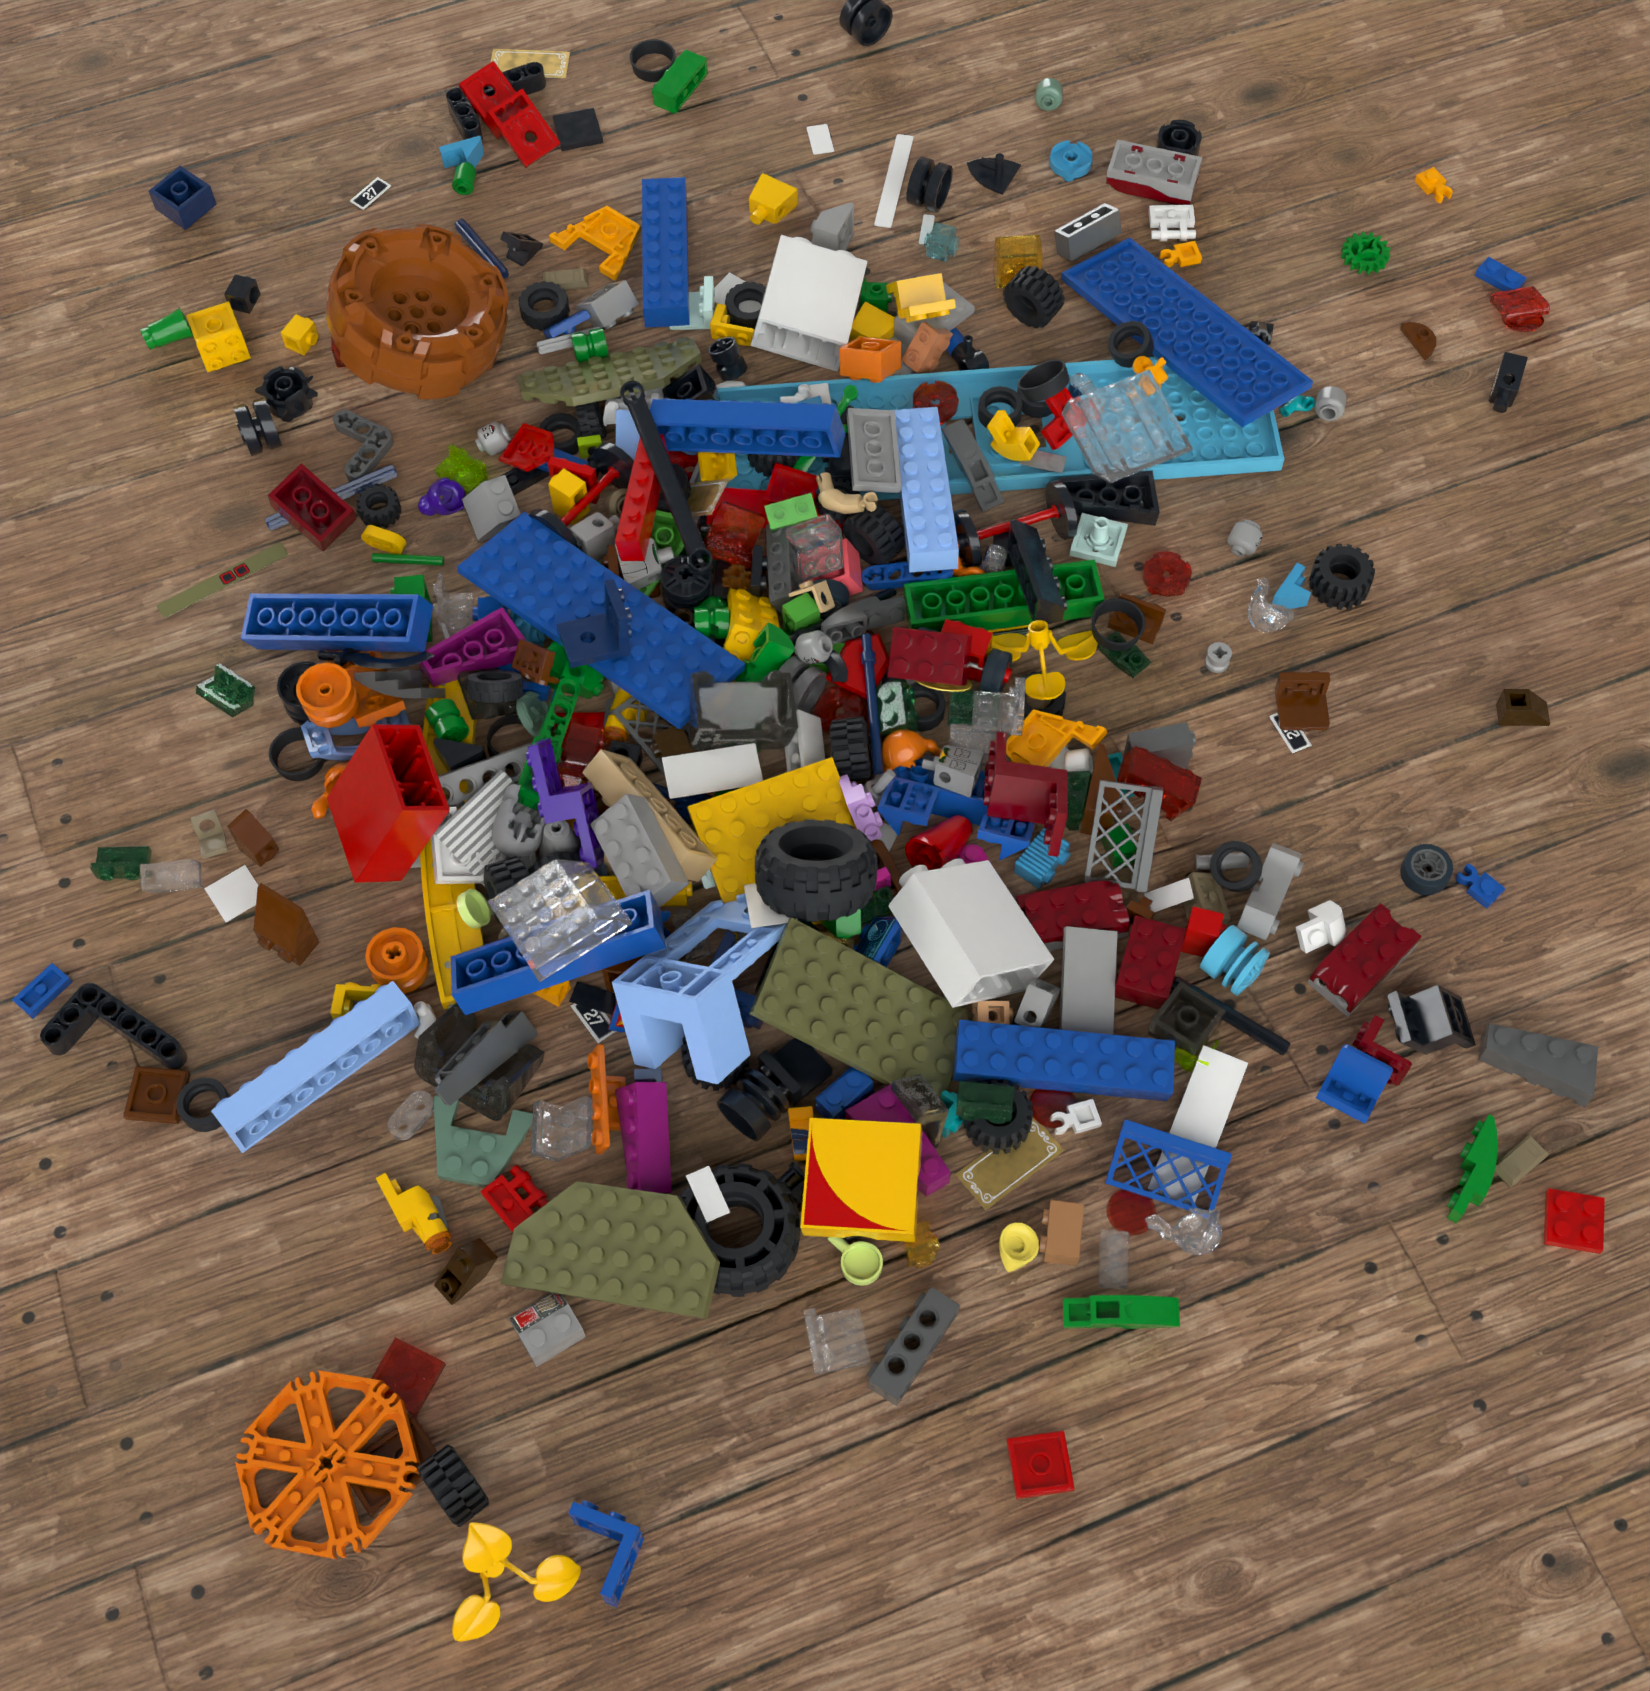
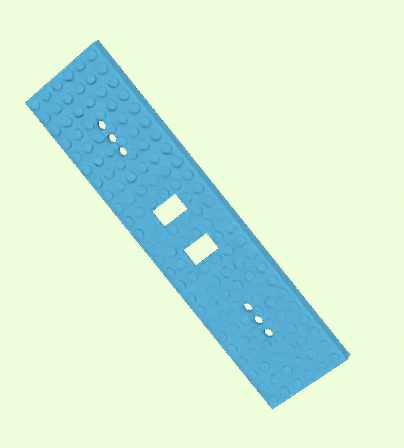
M1157 357L1149 358L1152 361L1153 366L1159 360ZM1114 360L1065 363L1071 386L1079 389L1083 394L1080 403H1077L1088 422L1059 449L1052 450L1045 438L1046 447L1037 449L1038 451L1067 457L1062 473L1021 465L1019 461L1003 457L990 445L994 438L990 431L980 423L978 418L979 399L984 391L992 387L1002 386L1017 392L1020 378L1037 365L894 375L886 377L879 383H873L869 379L862 378L860 380L838 379L717 388L721 401L736 400L739 402L760 401L776 403L780 402L781 396H794L798 392V387L802 384L828 383L831 405H836L837 407L844 396L845 387L853 385L858 390V397L856 400L851 401L849 405L854 408L900 410L938 407L941 428L946 427L945 420L972 418L975 440L994 474L999 491L1046 488L1049 482L1065 477L1153 470L1154 480L1280 471L1284 462L1274 410L1242 428L1166 365H1164L1163 370L1169 378L1161 385L1158 392L1148 397L1142 388L1138 391L1133 389L1132 385L1139 377L1134 372L1133 367H1122ZM1001 402L992 403L986 408L993 415L996 414L997 410H1005L1008 415L1014 411L1010 405ZM1054 414L1041 418L1043 428L1055 418ZM1180 416L1184 420L1176 421L1173 417ZM1158 418L1161 422L1154 423L1150 419ZM1131 419L1136 420L1138 424L1132 425L1127 421ZM941 430L950 494L973 493L963 471H960L953 454L949 453L948 443ZM735 453L737 476L730 480L725 487L767 490L771 475L765 477L763 472L757 473L755 467H751L747 454ZM816 457L807 473L821 477L820 473H824V468H827L828 465L823 463L822 457ZM860 491V495L864 497L866 493L871 491ZM874 492L878 500L900 499L899 493Z

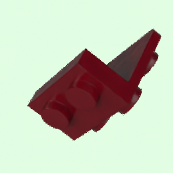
M1374 1015L1370 1023L1366 1021L1363 1023L1352 1046L1391 1066L1393 1072L1387 1084L1398 1086L1408 1073L1412 1063L1373 1042L1384 1022V1019Z

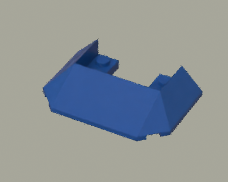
M924 758L917 759L915 767L911 765V768L898 766L893 769L895 777L885 788L877 810L898 836L905 821L914 825L927 826L931 814L951 818L955 815L966 817L971 824L980 826L977 839L985 840L989 843L1002 844L999 861L1028 847L1035 823L987 816V806L983 805L985 792L984 771H981L971 797H967L935 785L933 783L935 771L922 768Z

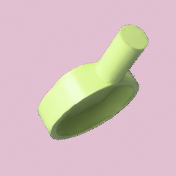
M469 889L459 894L457 908L463 921L473 929H479L490 922L491 915H494L484 896L475 889Z
M828 1237V1240L843 1253L841 1257V1270L849 1282L863 1286L871 1284L879 1278L883 1268V1258L876 1246L864 1241L855 1242L850 1245L843 1238Z

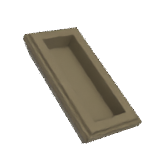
M584 268L543 273V281L554 282V284L560 285L564 290L588 288L587 270Z
M1528 1135L1496 1163L1495 1173L1512 1188L1542 1162L1549 1153Z

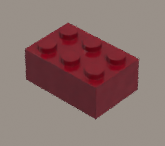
M302 463L268 494L271 507L322 552L356 520L354 509Z
M893 627L888 677L957 686L967 685L972 635Z
M1135 915L1115 986V998L1164 1011L1187 929Z

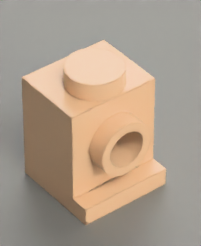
M980 1001L972 1003V1013L974 1014L972 1021L1008 1025L1013 1022V1009L1009 1007V1001ZM989 1011L994 1012V1021L989 1020Z

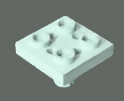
M1082 513L1077 535L1074 537L1069 556L1085 560L1095 559L1097 563L1116 567L1128 524Z

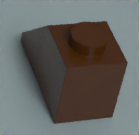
M247 809L227 826L239 850L260 867L272 860L279 850L273 837Z

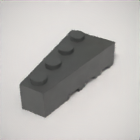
M1490 1023L1481 1035L1478 1060L1511 1075L1513 1073L1527 1079L1526 1082L1535 1086L1539 1084L1552 1090V1093L1560 1097L1566 1096L1575 1100V1104L1584 1108L1594 1097L1598 1046Z

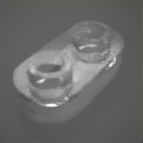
M415 1091L392 1114L388 1120V1129L395 1139L407 1140L411 1138L432 1115L434 1101L431 1095L426 1091ZM420 1104L426 1105L423 1110H417V1107ZM403 1124L408 1125L405 1130H403V1131H400V1130H399V1127H400L401 1125H403Z

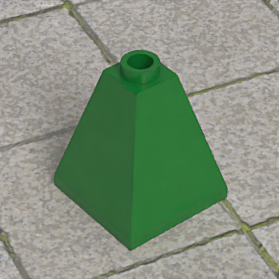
M554 641L548 647V650L556 653L549 675L559 678L561 669L568 660L564 648ZM587 664V672L583 684L580 686L579 697L591 699L593 696L598 697L604 690L605 685L602 684L604 679L602 674ZM569 665V672L572 675L579 676V669L577 667L570 668ZM549 682L548 685L551 689H555L557 684ZM561 686L562 692L573 695L570 687Z

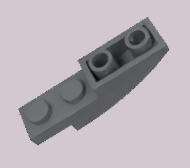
M961 419L941 428L981 512L983 513L1004 503V499L995 482L994 474L965 421Z
M876 596L862 599L841 608L829 616L821 624V631L831 639L832 644L861 638L863 634H866V630L904 621L906 600L902 596L882 601Z

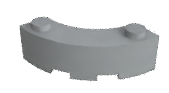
M1273 842L1263 864L1262 875L1258 880L1262 883L1260 886L1255 885L1238 923V929L1264 940H1267L1269 933L1275 935L1280 920L1276 919V916L1293 876L1299 877L1304 862L1300 861L1301 853Z

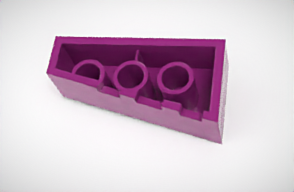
M503 607L427 649V652L435 656L420 662L419 667L432 687L465 678L472 673L487 671L513 663L519 639H526Z
M635 1082L616 1089L615 1094L628 1189L661 1194L672 1193L666 1082Z
M892 1084L845 1110V1120L918 1124ZM922 1130L921 1163L917 1189L927 1197L949 1184L951 1172Z

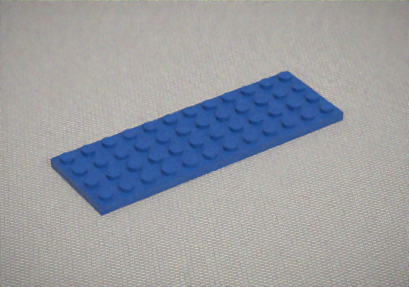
M1130 237L1062 272L1061 280L1117 326L1129 321L1144 324L1150 331L1154 341L1152 354L1158 359L1163 357L1167 362L1166 366L1242 428L1312 388L1313 380ZM1131 336L1139 344H1143L1144 339L1142 336Z
M523 512L457 566L460 575L561 646L562 643L557 632V624L604 614V581L614 579L617 588H622L625 598V603L623 604L625 607H629L632 616V622H629L632 631V638H629V655L588 665L679 730L745 670L744 662L545 525L530 517L526 512ZM591 638L582 640L584 643H592L594 641Z

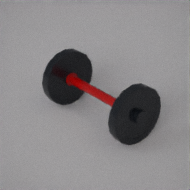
M600 443L593 452L594 462L603 477L560 520L547 510L540 508L534 509L529 514L530 517L536 519L577 548V541L567 526L610 483L618 489L628 488L634 460L624 450L612 443Z
M1060 480L1051 481L1046 485L1045 495L1048 509L1016 519L1027 525L1051 519L1057 534L1062 539L1067 540L1077 535L1078 524L1075 506L1067 487ZM966 510L954 511L959 556L963 558L962 562H965L966 568L972 566L979 567L982 562L979 540L1008 532L1010 521L976 531L973 521Z

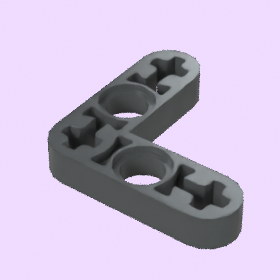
M340 410L333 416L337 431L363 443L345 466V474L348 481L350 482L371 473L394 444L391 431L348 410ZM362 427L369 428V431L364 434L357 432ZM368 452L375 453L373 458L366 459L363 457Z

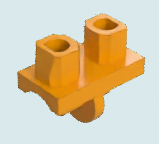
M1139 356L1134 360L1132 367L1134 372L1139 375L1132 385L1135 391L1142 388L1147 396L1150 397L1160 390L1161 385L1169 378L1163 370L1164 365L1167 363L1163 357L1154 366L1152 361L1146 356Z

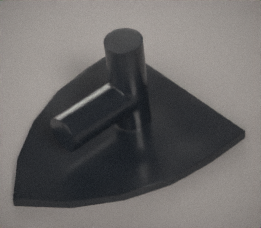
M1001 153L996 154L995 158L982 157L981 159L967 162L969 171L977 182L983 187L1002 195L1021 167V164L1004 159V155Z

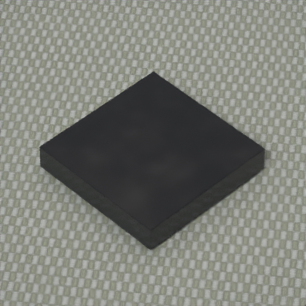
M594 107L553 115V122L562 151L603 143Z

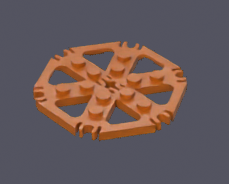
M318 1370L320 1380L316 1373L313 1371L309 1372L311 1381L306 1386H304L303 1380L300 1377L295 1378V1383L290 1380L246 1429L245 1435H253L255 1437L253 1440L247 1437L241 1438L240 1442L249 1445L250 1448L246 1454L237 1453L236 1457L247 1463L239 1464L235 1462L250 1528L254 1529L253 1532L257 1535H261L265 1529H269V1535L263 1542L271 1545L270 1547L274 1549L338 1560L336 1551L339 1557L346 1558L345 1548L350 1543H352L353 1550L357 1553L361 1552L362 1548L366 1549L411 1498L413 1493L403 1492L402 1489L413 1490L416 1488V1485L413 1483H407L406 1479L410 1473L419 1474L418 1468L408 1464H420L404 1401L396 1393L392 1394L389 1399H385V1393L390 1388L381 1380ZM335 1387L364 1392L365 1398L336 1430L328 1401L329 1391ZM290 1404L297 1405L306 1444L270 1438L268 1436L270 1425ZM393 1420L396 1422L403 1446V1453L399 1458L394 1459L358 1453L386 1421ZM325 1457L328 1459L333 1457L331 1460L333 1467L331 1469L324 1468L322 1470L324 1467L322 1461ZM269 1469L297 1474L267 1509L261 1506L255 1483V1475L259 1470ZM350 1484L385 1489L391 1494L389 1504L368 1526H362L359 1523ZM320 1498L329 1535L328 1540L324 1543H314L295 1539L292 1536L293 1526L313 1503Z

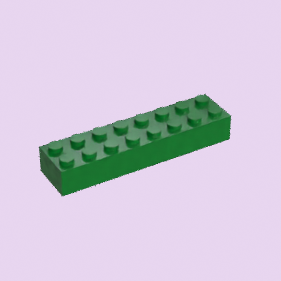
M1095 559L1053 565V576H1057L1060 583V596H1064L1067 603V611H1064L1063 620L1092 617L1095 608L1105 600ZM1015 570L904 584L903 598L906 600L905 611L908 627L912 629L926 627L941 632L946 619L960 621L965 625L985 630L1025 626L1032 622Z

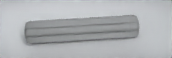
M596 326L538 341V352L542 355L573 347L571 334L584 332L588 335L590 330L600 327Z

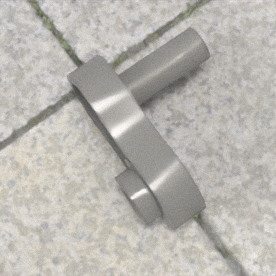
M890 769L883 774L875 775L871 781H867L863 786L865 793L871 792L876 806L879 805L885 788L895 777V773Z

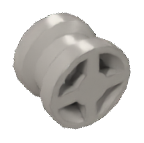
M1222 642L1211 644L1205 659L1207 669L1214 673L1226 671L1232 656L1231 648Z

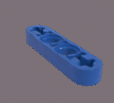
M908 562L869 566L863 570L861 577L867 589L882 590L901 588L907 583L952 578L954 570H942L940 574L938 572L941 570L924 571L920 577H913L914 572H909ZM896 571L901 572V576L898 579H890L892 573Z

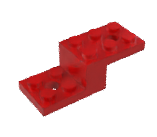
M494 61L459 83L460 89L497 140L502 136L504 137L525 169L560 146V141L525 91L521 89L516 92ZM490 86L494 89L495 94L487 96L483 92V88ZM533 133L536 136V141L533 143L527 142L525 134Z

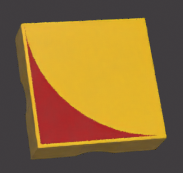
M810 1118L800 1226L803 1235L837 1238L863 1236L875 1240L915 1242L918 1209L917 1183L922 1147L921 1124Z

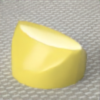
M1015 1222L1009 1224L1001 1232L999 1250L1002 1263L1007 1272H1012L1025 1266L1037 1256L1039 1250L1038 1237L1035 1231L1024 1223Z

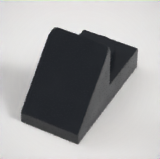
M503 231L500 240L508 244L509 250L506 257L520 266H524L544 244L527 234Z

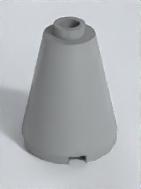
M565 820L545 825L538 852V860L564 851L580 853V847H582L580 837L576 836L575 831Z

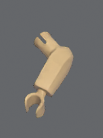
M820 473L821 478L819 475L816 477L820 490L818 500L824 508L842 514L863 512L865 507L868 511L872 512L877 508L875 502L878 501V498L874 492H868L864 497L860 494H844L834 489L830 473Z

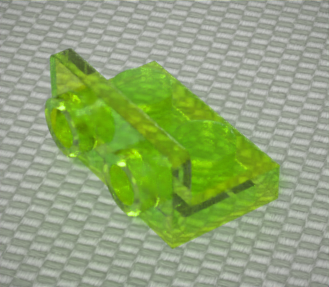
M453 444L448 446L450 455L434 469L435 475L439 478L447 477L462 485L466 496L482 482L488 481L485 464L479 459L475 460L463 448H457Z

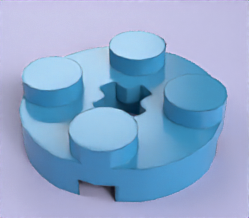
M1062 141L1052 148L1049 166L1063 180L1073 181L1075 178L1086 175L1091 170L1092 151L1082 142L1077 141V144H1070V141Z

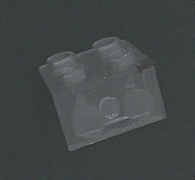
M584 1096L564 1106L542 1100L534 1102L531 1155L558 1162L588 1149L592 1141V1098Z

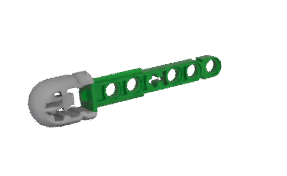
M568 661L561 669L558 678L560 681L555 686L538 737L535 736L532 742L534 744L541 739L551 738L557 766L563 751L561 745L580 693V686L583 684L587 672L586 665L577 667L580 671L579 676L572 675L568 669ZM561 686L570 687L573 695H564ZM554 707H562L566 713L565 717L557 716L554 712ZM554 723H555V724H558V725L556 726V728H555V730H554L555 736L552 737V736L550 735V734H551V731H549V730L553 727V725H554ZM527 759L518 785L506 787L492 828L493 843L501 853L508 857L517 856L522 858L535 852L541 844L543 830L546 825L544 817H541L539 814L538 803L540 799L538 792L534 791L532 785L533 769L532 766L528 765ZM516 803L538 811L532 821L533 827L530 821V814L521 810L516 815L512 812ZM513 821V826L508 827L509 823ZM532 827V829L526 834V828Z

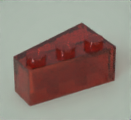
M1134 746L1123 756L1116 781L1149 787H1162L1163 796L1160 809L1166 812V818L1172 821L1196 803L1202 778L1188 769L1172 764L1168 759L1160 758L1150 753L1145 748ZM1133 792V794H1135L1137 797H1141L1142 795L1145 797V792Z

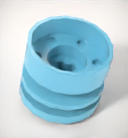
M1231 925L1211 946L1199 968L1213 979L1225 972L1226 975L1222 986L1227 988L1233 983L1230 991L1237 996L1257 979L1264 968L1270 952L1263 948L1255 954L1259 947L1256 941L1245 949L1243 946L1248 936L1234 925Z

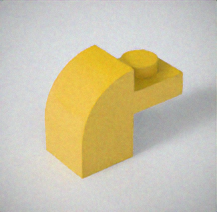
M997 410L987 426L994 438L990 445L997 453L1007 459L1030 461L1040 445L1031 427H1015L1005 410Z

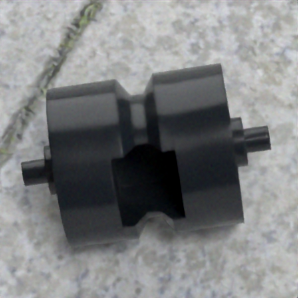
M719 338L709 347L708 353L712 361L717 363L716 368L721 380L730 381L738 379L746 372L748 366L744 357L739 355L740 350L735 338Z

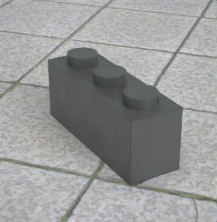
M1104 203L1055 230L1057 255L1069 261L1077 260L1085 253L1095 250L1103 243L1111 241L1114 237L1122 234L1119 209Z

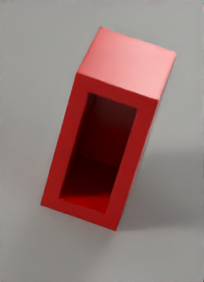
M1193 906L1186 926L1187 930L1181 952L1205 957L1211 946L1226 930L1227 925L1222 924L1224 914Z

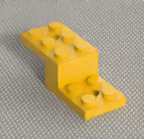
M942 273L899 280L886 285L887 294L894 293L899 319L905 318L906 323L927 319V314L928 319L949 315L950 310L956 308L955 299L946 300Z

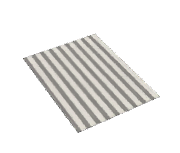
M502 769L434 833L461 863H465L468 860V854L471 853V860L465 867L474 876L484 875L485 868L484 865L478 862L476 852H479V859L484 863H490L493 860L491 850H494L496 853L495 862L502 860L501 852L493 843L492 828L506 787L515 785ZM516 803L512 812L516 815L521 810L530 814V821L533 827L532 821L538 811ZM511 821L508 827H512L514 822ZM532 827L526 828L525 833L527 834L532 829ZM504 855V859L511 858V857H508V856ZM480 881V883L485 887L484 881Z

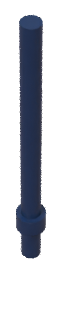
M863 634L861 636L863 652L860 655L861 664L864 666L873 773L879 775L883 774V761L874 672L876 656L872 650L871 635Z

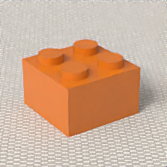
M859 336L839 348L840 375L848 376L850 380L865 378L869 379L870 382L879 383L901 369V341Z

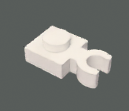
M1093 1099L1068 1105L1066 1108L1067 1114L1055 1112L1050 1117V1121L1060 1120L1063 1123L1062 1127L1055 1129V1135L1064 1134L1070 1127L1077 1134L1102 1125Z

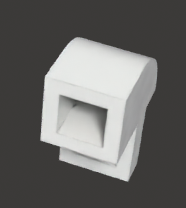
M1331 900L1309 909L1310 921L1296 927L1300 949L1305 953L1328 943L1335 947L1347 937L1342 909Z

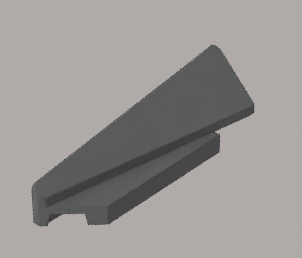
M523 1011L506 1012L500 1020L483 1022L435 1075V1081L438 1086L434 1090L445 1105H452L537 1036L536 1029Z

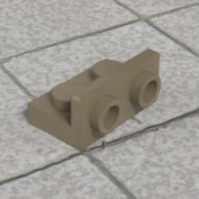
M1190 873L1186 878L1190 880L1194 898L1183 902L1188 920L1194 906L1223 913L1222 924H1226L1231 918L1221 886L1212 877V873Z

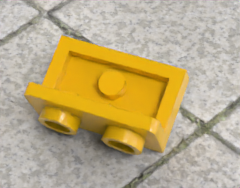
M697 452L702 482L730 478V481L737 476L735 453Z

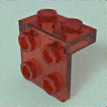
M721 502L704 539L706 549L710 551L714 560L721 559L729 562L734 567L749 569L752 564V549L765 523V517L762 514L732 503Z

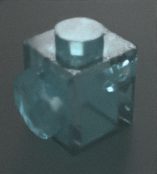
M936 222L931 233H927L924 240V246L927 247L926 256L944 262L948 261L950 255L955 256L960 240L956 236L957 228Z

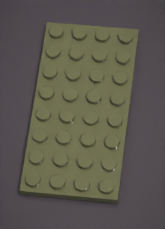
M792 917L788 919V923L785 925L749 1013L886 1085L892 1084L895 1090L934 1110L941 1108L943 1103L940 1099L943 1090L947 1091L953 1075L955 1037L959 1020L972 1021L974 1017L973 1013L959 1006L952 1008L949 1001Z

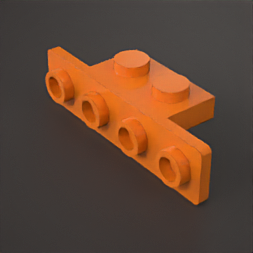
M598 1044L589 1053L587 1066L591 1069L589 1093L592 1094L593 1101L590 1109V1117L594 1120L592 1144L595 1145L596 1154L602 1155L610 1147L609 1130L621 1131L615 1090L626 1086V1079L621 1076L606 1075L604 1045Z

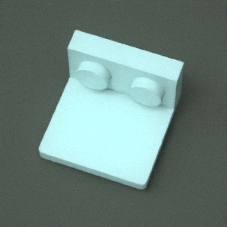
M704 276V286H700V292H689L690 325L669 326L670 330L710 329V322L715 311L713 276Z

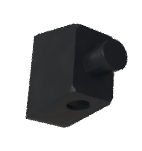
M1504 352L1495 373L1489 402L1494 404V411L1504 413L1508 407L1512 406L1521 384L1528 357Z

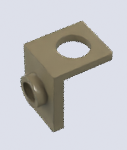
M215 810L190 818L199 839L203 859L228 851L225 833ZM210 819L215 825L211 830L204 831L199 827L200 822Z

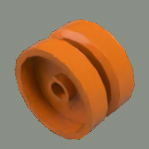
M328 662L316 664L308 668L299 677L296 685L297 697L309 720L317 726L325 728L339 727L349 722L356 714L359 706V695L347 671L338 664Z
M392 927L379 932L367 945L365 958L368 969L376 984L388 985L393 981L402 993L406 994L413 992L421 986L427 978L429 971L428 958L421 940L414 932L406 928Z

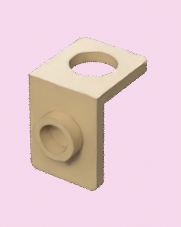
M813 580L799 584L800 589L789 593V597L812 590L820 613L835 607L826 580L815 584ZM821 592L826 596V605L821 600Z

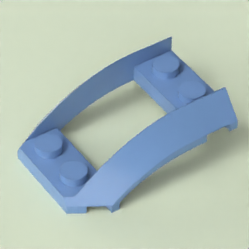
M405 710L400 711L396 716L385 717L375 723L411 725ZM352 717L349 722L333 728L320 727L307 720L301 726L312 758L350 761L359 745L335 746L332 735L367 733L371 726L359 728L354 717Z

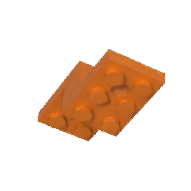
M354 651L357 653H369L371 657L383 659L379 651ZM327 660L328 663H333V664H335V663H334V660H333V661H328V660ZM347 662L344 666H341L349 674L359 695V706L356 714L353 716L359 728L371 726L385 717L396 716L400 711L406 709L401 697L382 694L355 680L354 673L388 672L387 669L362 667L355 665L354 662Z

